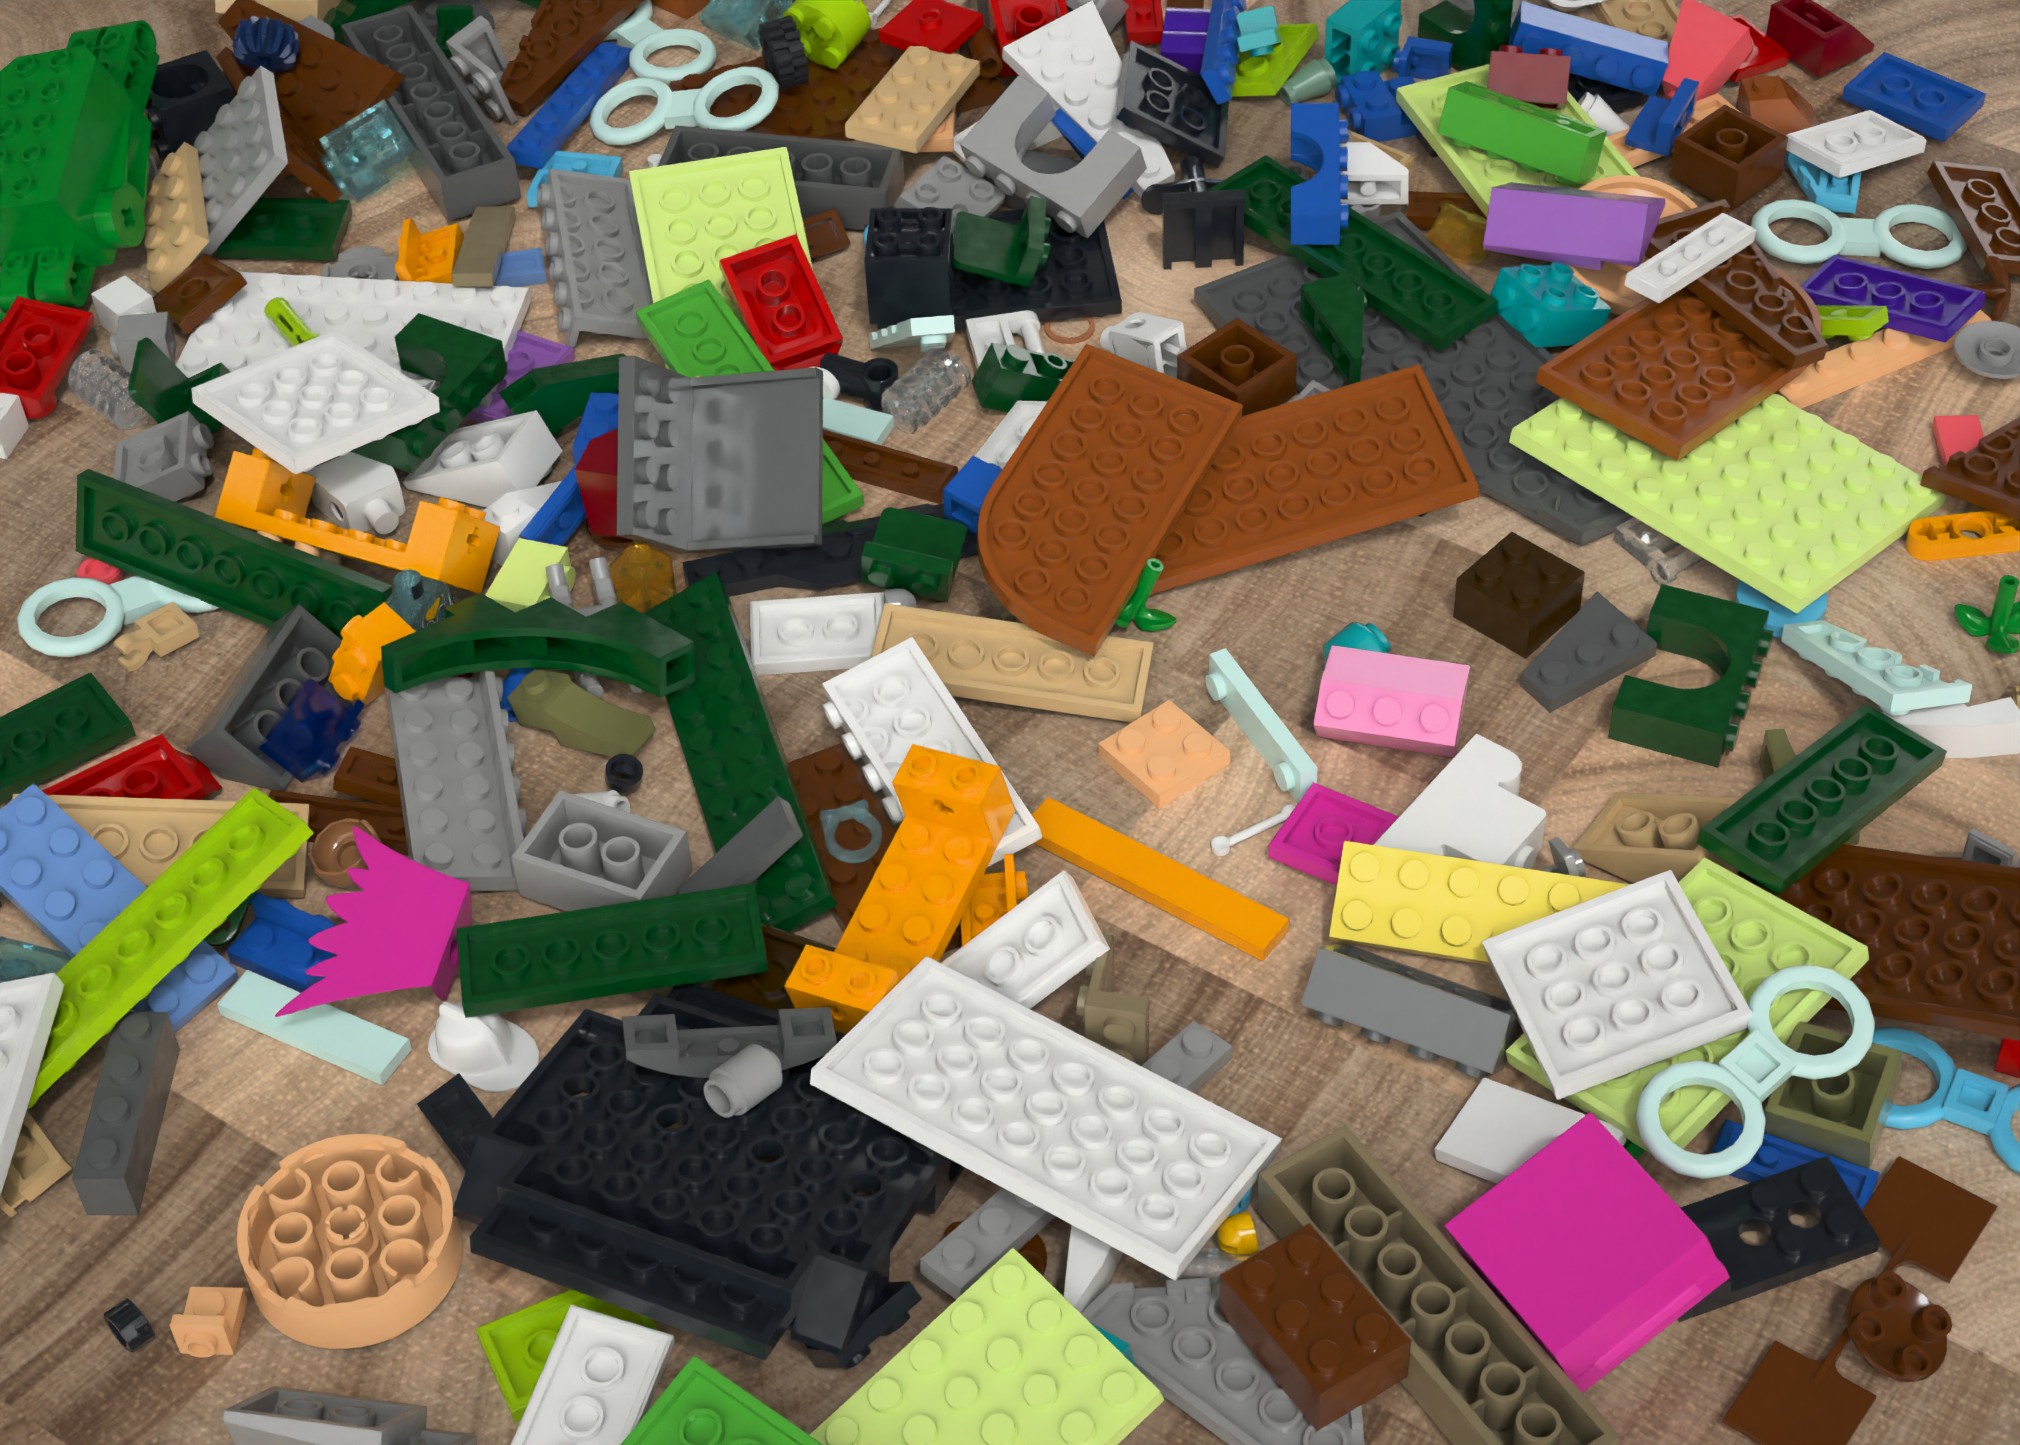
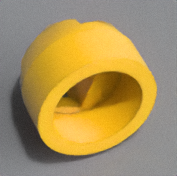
M1245 1211L1228 1216L1217 1229L1218 1244L1221 1249L1232 1256H1247L1258 1253V1243L1250 1212Z

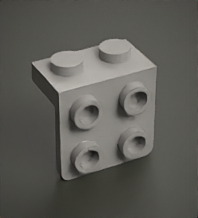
M480 15L446 41L453 56L449 60L455 71L463 77L464 84L475 101H481L495 120L498 121L502 118L512 126L517 122V118L499 82L509 63L490 22Z
M944 155L898 197L894 207L952 208L954 229V220L958 212L964 211L988 218L1004 203L1005 193L992 183L976 176L967 168Z

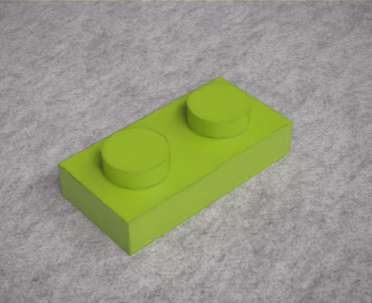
M1816 305L1821 318V336L1823 339H1829L1835 335H1847L1848 339L1852 341L1871 338L1876 330L1889 322L1887 306Z

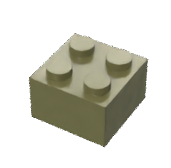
M1799 1022L1795 1026L1788 1047L1798 1053L1812 1056L1830 1054L1843 1047L1851 1036ZM1872 1042V1046L1861 1062L1838 1077L1816 1080L1797 1076L1789 1077L1770 1094L1765 1108L1766 1133L1870 1169L1901 1081L1902 1051Z

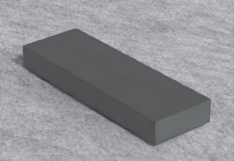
M780 797L775 798L677 889L678 893L685 894L751 884L803 836L790 803Z

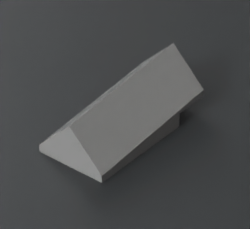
M278 1386L270 1387L225 1409L223 1414V1422L235 1445H477V1435L426 1428L427 1406Z

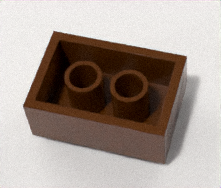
M1311 1223L1220 1274V1314L1316 1431H1319L1407 1378L1411 1339Z

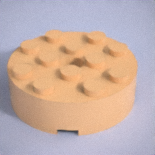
M350 1134L312 1143L279 1162L281 1169L270 1177L262 1187L256 1184L241 1211L237 1227L239 1258L259 1310L273 1327L293 1340L319 1348L352 1349L394 1339L417 1325L436 1309L446 1297L458 1275L463 1255V1237L459 1219L453 1216L454 1201L448 1181L442 1170L429 1156L425 1159L420 1154L408 1149L402 1140L375 1134Z

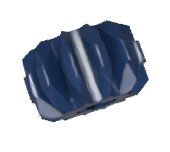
M250 16L249 20L239 21L236 34L233 36L234 56L238 58L240 64L250 66L251 70H257L262 66L269 71L281 73L283 69L287 70L293 67L296 55L299 53L298 34L294 31L292 25L282 24L281 19L273 20L267 16L265 18Z

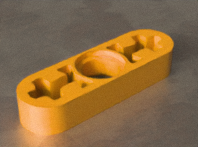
M1993 511L1919 518L1914 520L1909 526L1905 548L1911 556L1923 561L2020 551V521ZM1965 530L1973 531L1980 534L1981 538H1968L1960 532Z

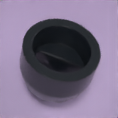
M618 754L607 762L605 782L610 790L617 791L619 795H629L640 786L643 777V766L636 757L629 754Z

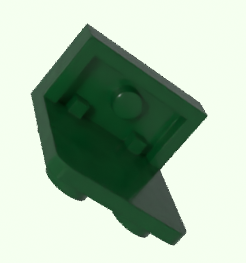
M1030 196L1019 226L964 211L958 212L954 220L952 265L967 273H976L999 279L1006 283L1029 287L1037 267L1045 266L1050 249V244L1044 242L1051 223V218L1045 217L1046 200Z
M146 337L137 343L128 390L134 403L143 407L158 424L189 411L200 424H205L213 435L222 427V423L193 403L191 388L228 374L230 371L220 362L187 378L156 344Z
M893 507L885 508L881 513L873 542L866 541L861 555L862 584L884 589H905L912 593V595L948 603L967 537V527L963 523Z

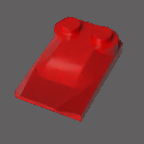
M796 234L719 260V268L725 279L728 295L734 300L750 337L775 371L820 367V361L827 352L838 354L843 343V337Z
M17 296L1 321L0 393L19 395L26 418H42L56 408L57 398L55 390L95 320L92 312Z
M160 734L42 791L46 795L200 800L221 790L222 786L201 761L195 756L174 749L163 734Z

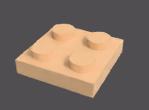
M1167 700L1098 743V756L1159 809L1230 764L1231 751L1170 700Z

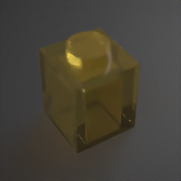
M1445 203L1426 239L1455 258L1481 264L1488 251L1484 250L1483 246L1487 219L1471 209Z
M634 540L608 565L610 578H612L617 596V603L622 601L641 613L646 612L677 593L671 555L648 544Z

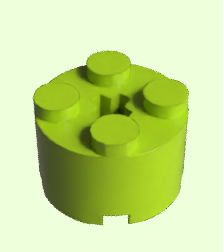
M795 0L783 14V17L791 16L793 21H795L797 31L799 30L801 34V42L804 44V54L807 58L832 69L839 67L863 40L871 27L870 15L862 0H859L857 3L854 0Z

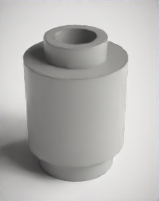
M757 1044L748 1045L710 1073L709 1080L704 1084V1095L708 1104L717 1114L725 1118L745 1114L781 1087V1062L771 1050Z

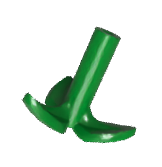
M1155 558L1147 560L1139 584L1117 619L1116 625L1128 628L1131 619H1134L1138 627L1143 631H1158L1169 628L1176 623L1174 616L1158 609H1147L1145 605L1164 569L1161 561Z
M2005 575L2000 579L1991 616L1987 617L1979 609L1963 604H1956L1954 607L1957 621L1972 636H1985L1989 634L1991 637L1988 639L1985 647L1991 651L2004 654L2017 653L2020 650L2019 641L2009 635L2020 634V601L2014 603L2019 580L2011 575Z

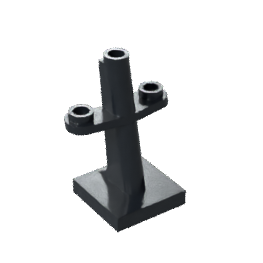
M1187 156L1181 161V181L1153 184L1143 192L1141 196L1143 208L1151 214L1162 213L1164 270L1172 269V262L1195 261L1196 268L1212 267V260L1235 259V266H1244L1243 189L1209 191L1211 187L1223 180L1206 179L1201 158Z

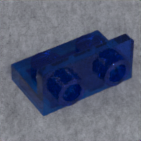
M309 678L300 685L259 746V749L301 783L317 772L324 775L340 757V753L336 751L339 744L346 742L359 728L361 721L357 719V716L365 703L357 698L345 706L312 678Z

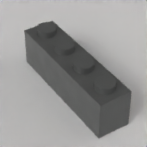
M127 1012L112 1029L72 1176L73 1183L87 1215H139L180 1052L167 1012Z

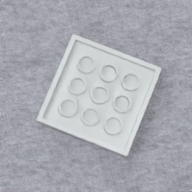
M336 330L191 388L193 403L295 475L300 472L309 471L314 466L337 456L346 455L351 450L369 442L383 439L392 432L417 424L422 419L440 412L438 396Z
M1671 870L1482 941L1485 955L1511 1008L1517 1013V1020L1557 1100L1747 1029V1022L1753 1016Z

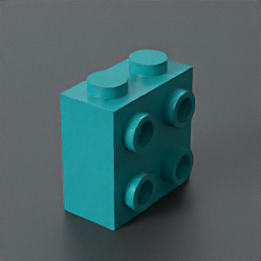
M1350 0L1326 19L1325 59L1335 71L1337 77L1335 88L1340 86V76L1377 70L1380 75L1387 68L1393 66L1396 51L1400 50L1398 42L1399 28L1402 23V14H1400L1401 0Z
M1557 262L1551 263V265L1533 266L1522 264L1518 267H1501L1490 293V296L1498 300L1497 313L1535 348L1575 345L1603 327L1612 309L1599 298V293L1595 289L1582 283L1569 266Z

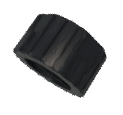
M125 1298L104 1313V1320L125 1350L133 1353L154 1338V1332L148 1321L128 1298Z

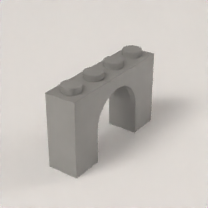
M1018 75L960 142L966 159L964 163L976 176H987L1005 194L1009 196L1016 194L1023 198L1026 204L1030 196L1045 199V213L1052 216L1061 228L1069 233L1076 231L1088 238L1147 169L1141 148L1109 129L1088 155L1075 167L1056 174H1043L1029 169L1023 164L1025 153L1031 143L1054 118L1056 112L1049 92Z

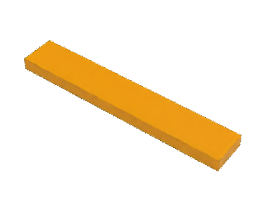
M1047 797L1032 813V817L1040 827L1043 837L1034 842V844L1261 961L1265 960L1289 931V918L1050 797Z

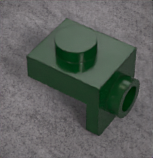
M471 5L437 6L436 15L439 29L435 41L448 60L453 56L446 41L475 20L474 8Z

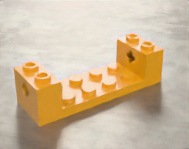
M253 448L251 455L233 452L214 517L253 532L260 530L286 540L308 544L346 558L478 594L482 592L500 531V526L485 521L486 512L466 507L465 504L439 497L437 505L420 501L408 543L405 544L391 539L384 540L349 528L347 530L328 522L305 518L316 477L302 472L295 475L257 448Z
M912 744L892 781L905 817L835 951L831 952L806 944L784 986L795 1009L830 1007L834 1030L847 1034L926 956L940 962L1016 811L1000 766Z

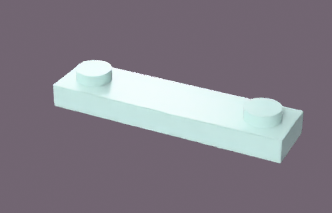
M1224 648L1209 654V675H1206L1205 682L1210 696L1213 700H1219L1272 769L1280 789L1284 792L1288 791L1298 804L1312 783L1317 784V766L1227 649Z

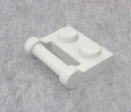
M1019 311L966 319V333L977 369L991 342L1007 346L1015 345L1012 333H1018L1023 337L1027 350L1045 354L1038 333L1040 322L1037 314L1033 311Z

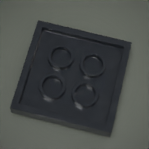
M1131 40L1123 51L1116 119L1122 121L1131 129H1138L1156 138L1163 145L1175 147L1190 156H1197L1201 158L1203 163L1205 162L1218 168L1225 158L1229 100L1218 105L1201 75Z

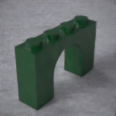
M1445 0L1419 14L1417 38L1453 43L1451 67L1459 72L1490 64L1491 51H1499L1500 46L1509 45L1513 0H1473L1474 16Z
M420 313L395 336L397 352L402 370L441 383L439 387L432 391L433 394L439 397L440 412L422 419L417 424L392 432L383 439L369 442L350 451L409 473H413L425 459L432 455L433 451L443 440L456 430L463 419L480 405L483 398L498 383L502 382L508 373L502 340Z
M1661 584L1649 614L1647 634L1657 642V649L1701 661L1712 668L1720 679L1705 687L1682 689L1625 675L1612 707L1608 739L1718 768L1724 750L1733 752L1740 730V724H1736L1735 720L1736 718L1745 719L1752 693L1746 692L1747 687L1756 689L1763 662L1757 659L1759 656L1767 658L1771 647L1774 631L1766 629L1769 611Z

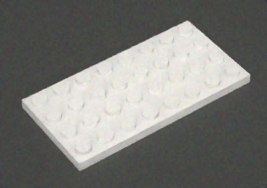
M237 271L248 284L192 331L176 366L187 378L220 362L230 372H233L292 348L293 346L285 339L272 321L265 316L264 312L265 306L270 300L282 297L285 301H288L291 308L313 333L324 335L336 330L408 378L431 380L401 369L395 342V336L418 313L502 340L505 360L507 362L509 359L508 353L514 346L517 338L516 333L521 328L531 302L529 288L509 286L456 288L450 283H433L428 281L414 282L391 279L378 280ZM436 381V386L439 387L441 383ZM498 384L483 398L480 403L481 406L490 407L492 392H496Z
M927 956L811 1069V1085L1175 1281L1257 1181L1259 1173L1265 1170L1278 1155L1282 1138Z

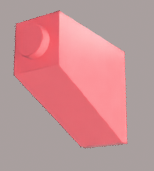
M1683 0L1668 52L1669 64L1662 79L1665 99L1671 101L1684 78L1699 81L1696 101L1716 94L1753 50L1749 27L1695 0Z

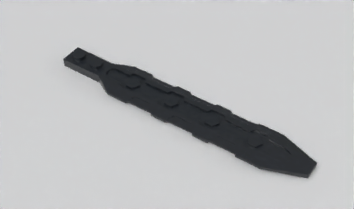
M927 503L901 508L906 511L947 519L944 517V503L938 505ZM880 516L851 522L840 520L822 524V545L746 549L682 562L687 587L714 572L723 580L729 597L777 587L822 590L861 582V555L865 542H873ZM968 529L961 558L978 555L977 534Z

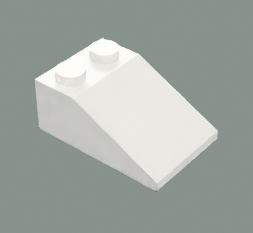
M537 410L456 429L443 440L428 459H425L413 473L406 477L403 484L409 490L487 508L507 492L537 486L540 480L552 471V464L561 454L562 449Z

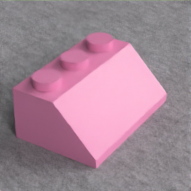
M1332 645L1322 675L1313 724L1316 736L1454 758L1457 753L1470 666Z

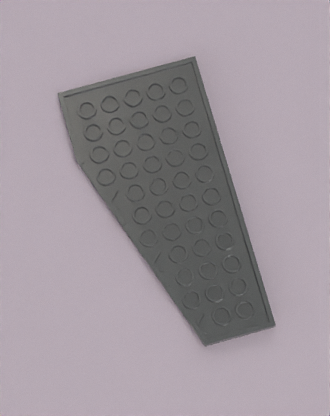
M1400 211L1372 221L1481 289ZM1286 253L1194 288V302L1219 328L1238 318L1297 356L1296 390L1301 392L1312 380L1330 390L1347 386V383L1300 318L1301 285L1325 279V277L1298 259ZM1367 305L1363 318L1361 381L1420 364L1473 472L1480 491L1579 545H1584L1640 521L1509 443L1513 427L1561 398L1553 394L1551 390L1535 382L1538 368L1554 358L1544 347L1535 348L1497 313L1444 349L1438 351Z

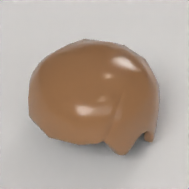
M353 818L329 823L316 836L312 850L308 852V858L313 866L314 873L327 884L341 888L353 887L356 884L349 876L348 868L369 870L359 852L353 834V826L382 843L376 830L368 821Z

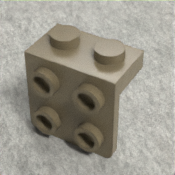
M1103 931L1102 934L1110 950L1097 957L1086 968V975L1091 977L1089 986L1081 985L1078 993L1076 1014L1084 1016L1080 1020L1078 1034L1142 1066L1149 1060V998L1114 993V933Z

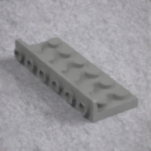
M549 169L546 184L540 183L537 205L538 207H543L541 229L542 231H547L545 253L551 256L549 277L550 280L555 281L553 301L555 306L560 307L558 330L564 332L566 346L575 348L580 331L594 334L628 336L634 339H649L638 324L635 312L653 304L630 179Z
M494 670L480 671L479 678L446 677L420 684L396 694L385 687L409 859L442 874L469 882L470 891H519L511 857L524 840L526 811L524 808H518L517 804L520 797V778L518 774H512L511 770L514 764V744L512 741H506L508 711L507 709L500 708L503 695L502 678L495 677Z

